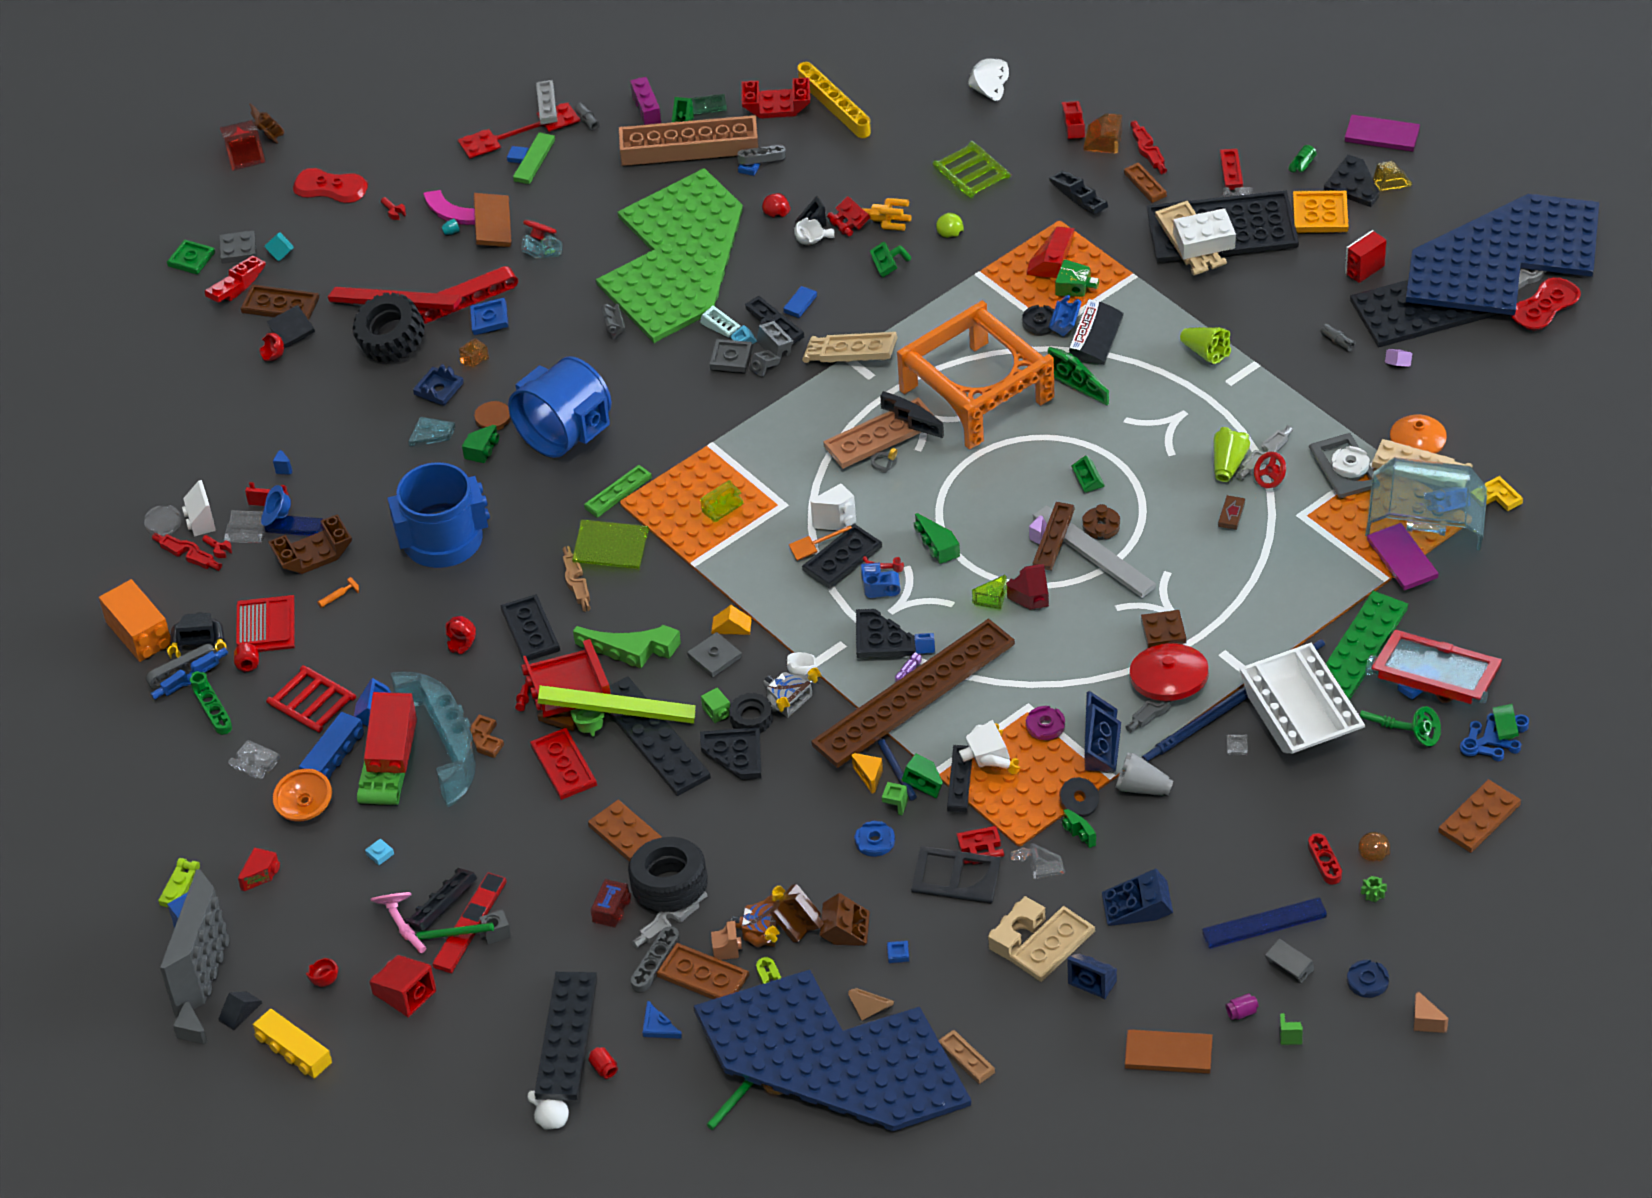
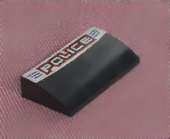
M1088 299L1070 344L1069 353L1080 361L1105 365L1124 313L1108 304Z

